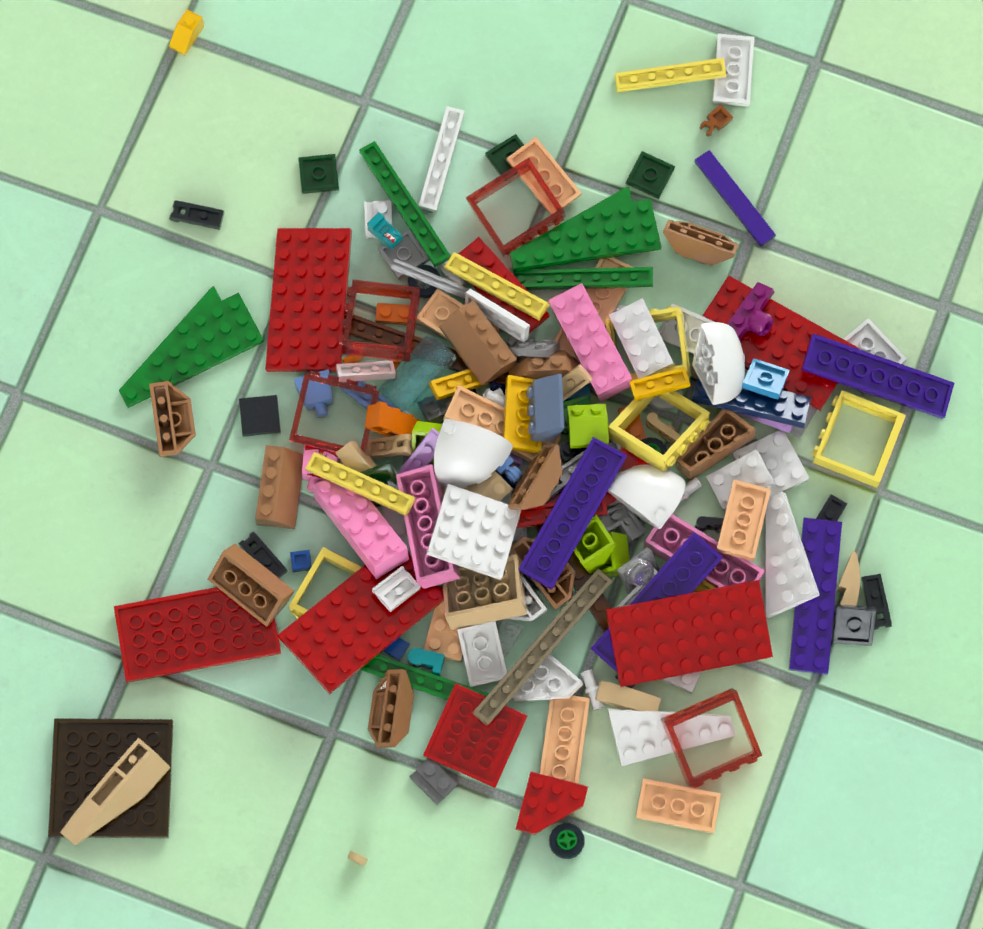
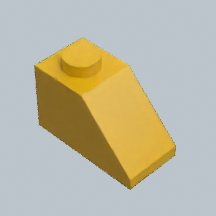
M186 9L176 25L169 47L186 55L204 28L203 17Z

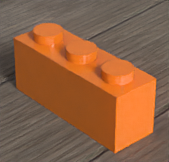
M376 402V404L367 406L365 428L386 437L401 434L412 435L416 422L421 420L414 418L412 414L401 412L399 408L387 406L385 402Z

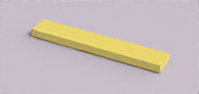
M724 58L614 74L618 93L726 77Z
M455 252L444 266L446 271L539 321L550 306L548 302Z
M316 452L313 453L305 467L306 471L405 516L408 515L416 500L411 495Z

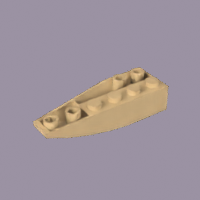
M138 738L97 784L60 833L76 846L142 800L170 769V766L154 750Z

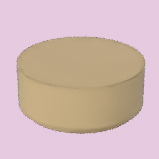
M351 850L347 856L348 859L362 866L366 865L368 861L367 858Z

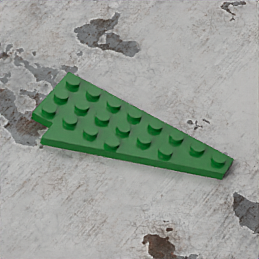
M625 187L510 252L513 272L661 250V242L651 199L632 201L630 189Z
M214 286L208 290L119 389L127 408L151 397L149 387L151 383L169 381L175 386L264 343V339L240 294L236 293L221 300Z

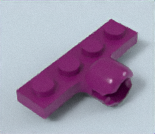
M757 282L727 323V325L735 330L739 340L747 331H752L760 336H765L770 332L773 326V319L771 315L763 312L762 309L775 293L773 288Z

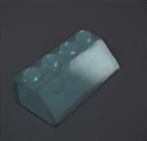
M427 334L395 370V379H387L378 391L403 411V413H408L430 389V381L440 378L456 360V356L441 342Z

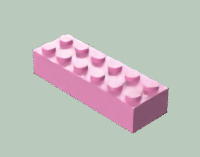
M581 283L549 299L551 309L579 363L593 378L590 384L599 401L602 402L630 388L629 381H632V377L583 284Z
M431 464L397 474L398 489L416 499L408 515H404L417 583L426 589L460 579L458 565L426 554L444 497L443 488L435 475L434 465Z
M326 479L312 486L315 500L376 579L409 560L407 546L370 499Z
M671 514L661 529L653 528L645 540L644 548L648 547L652 550L653 554L667 562L693 532L699 535L714 550H716L718 542ZM718 552L723 558L704 580L716 588L759 580L760 582L765 571L746 559Z

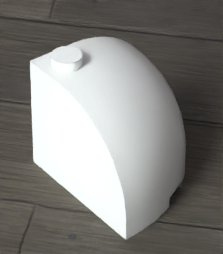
M718 322L701 324L692 363L713 405L728 402L739 395L745 378V356L740 340L731 326Z
M445 418L434 453L436 478L444 488L448 484L462 489L475 483L479 484L491 477V473L504 464L513 445L502 436L485 428Z
M637 465L617 473L607 492L643 522L661 529L678 506L684 494L685 480L668 469L663 472L652 465Z

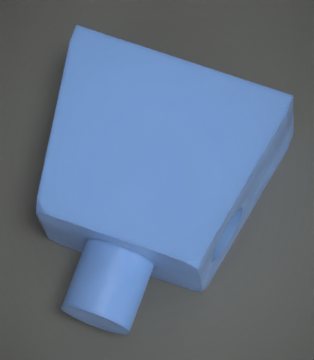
M329 369L295 378V388L306 410L315 409L318 418L327 416L326 406L333 404Z

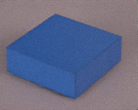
M310 550L290 552L293 572L310 570L312 567Z
M398 638L384 649L383 652L400 661L410 643Z

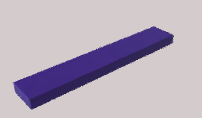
M710 150L694 160V163L760 247L775 238L776 234Z

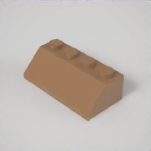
M474 300L458 308L439 326L481 386L504 375L514 367L517 358Z
M266 445L255 517L257 525L295 529L302 482L303 454L285 447Z
M236 544L222 552L207 579L266 627L270 625L287 605L294 593L291 587Z

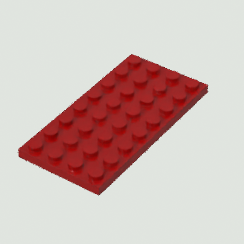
M277 228L265 367L267 372H320L328 369L329 372H336V364H342L352 240L351 228Z
M728 275L702 316L714 322L727 324L752 288ZM770 299L762 309L763 312L771 315L773 319V326L770 332L765 336H760L752 331H747L740 340L745 356V369L749 370L753 358L790 370L782 390L811 397L810 405L821 411L838 383L801 370L811 335L814 333L857 349L859 347Z
M410 555L408 561L378 579L364 565L278 634L281 642L329 694L444 601L443 590L438 585L426 589L421 586L420 590L390 612L378 599L377 595L372 592L375 586L401 566L417 582L413 560Z
M759 580L605 609L618 681L621 687L773 657Z
M217 587L114 606L126 683L281 654L275 619L266 627Z

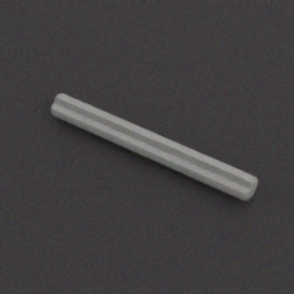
M394 259L391 264V269L461 298L465 299L466 292L469 290L467 287L398 259Z

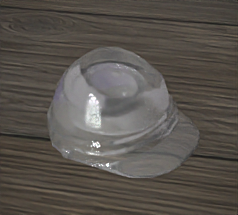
M643 552L629 563L624 571L626 582L635 586H645L651 581L654 575V568L652 566L654 556L652 553Z

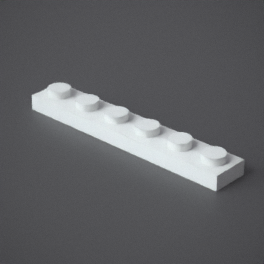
M446 107L418 205L422 210L437 213L465 114L464 110Z

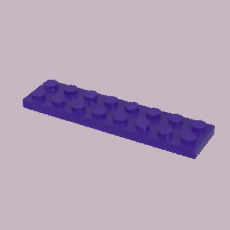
M814 333L810 337L801 368L802 371L940 419H944L954 387V382Z
M594 437L592 438L518 570L522 574L551 590L553 589L627 457L626 454Z
M803 518L801 541L820 596L794 608L789 670L828 675L842 522Z
M693 532L630 604L692 593L723 557L699 535ZM608 628L590 649L617 672Z

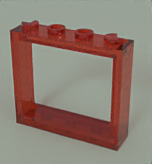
M529 157L466 197L467 203L502 256L510 255V252L522 244L524 245L533 240L532 238L536 235L540 236L547 232L550 226L559 225L566 217L565 211ZM530 171L556 212L503 245L477 204Z
M353 280L352 287L348 286L347 298H350L349 303H345L344 314H347V317L342 320L344 335H340L339 338L342 354L410 362L420 301V287ZM357 293L411 299L404 347L350 341Z
M309 370V374H304L289 441L337 452L345 445L297 434L309 380L373 395L370 405L376 404L380 391L376 390L377 386L365 384V387L357 386V381L347 379L346 383L339 381V377L328 375V378L320 377L321 373ZM367 428L364 430L360 447L364 453L366 452L370 429Z
M733 688L661 718L684 780L690 787H699L710 778L711 780L718 779L722 776V773L736 771L740 768V765L745 763L752 764L758 760V757L762 756L738 692ZM733 701L752 751L696 776H692L673 726Z

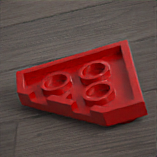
M530 772L516 830L536 835L567 815L581 809L584 806L588 786Z

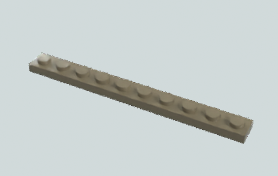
M597 569L472 714L488 726L613 581Z

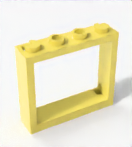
M668 306L663 310H649L655 323L677 319L683 365L671 366L659 373L685 367L688 377H691L684 317L681 308H671V306ZM606 319L607 331L618 350L615 327L611 319ZM636 373L630 374L632 380L638 379Z
M841 390L840 395H835L832 406L835 407L833 413L829 412L825 420L828 426L826 429L822 428L818 438L822 440L820 446L816 445L812 456L815 457L813 463L878 488L906 415ZM842 403L894 423L874 476L822 456Z
M676 391L636 401L633 400L608 426L609 439L663 472L668 467L673 466L678 456H682L686 452L689 444L694 443L702 430L705 431L710 423V412ZM656 396L696 419L664 455L624 431Z
M323 547L291 601L289 611L297 619L308 611L298 604L323 561L351 575L362 567Z

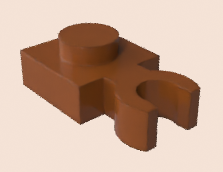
M720 104L707 115L709 121H703L699 129L702 130L704 127H708L710 129L706 132L708 137L712 135L714 128L720 131L733 120V116Z

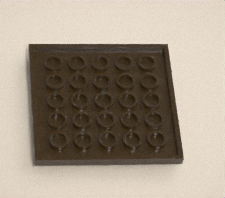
M54 718L48 837L66 838L60 833L97 784L139 738L154 750L170 766V769L142 800L87 838H169L173 719Z

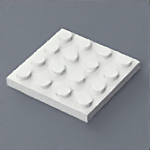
M448 484L426 554L501 580L521 510H511L508 508V504Z

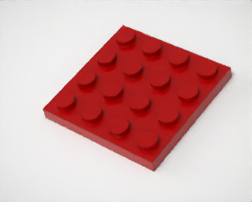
M455 683L423 756L496 788L528 716L504 706L491 723L486 726L472 714L486 697Z

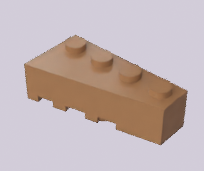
M723 409L711 421L706 430L699 434L697 440L688 446L686 452L676 459V469L692 480L755 439V428L733 411Z

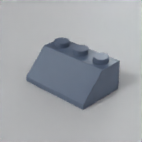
M562 374L536 379L527 388L526 396L529 398L527 415L530 416L528 433L531 434V441L554 442L564 429Z

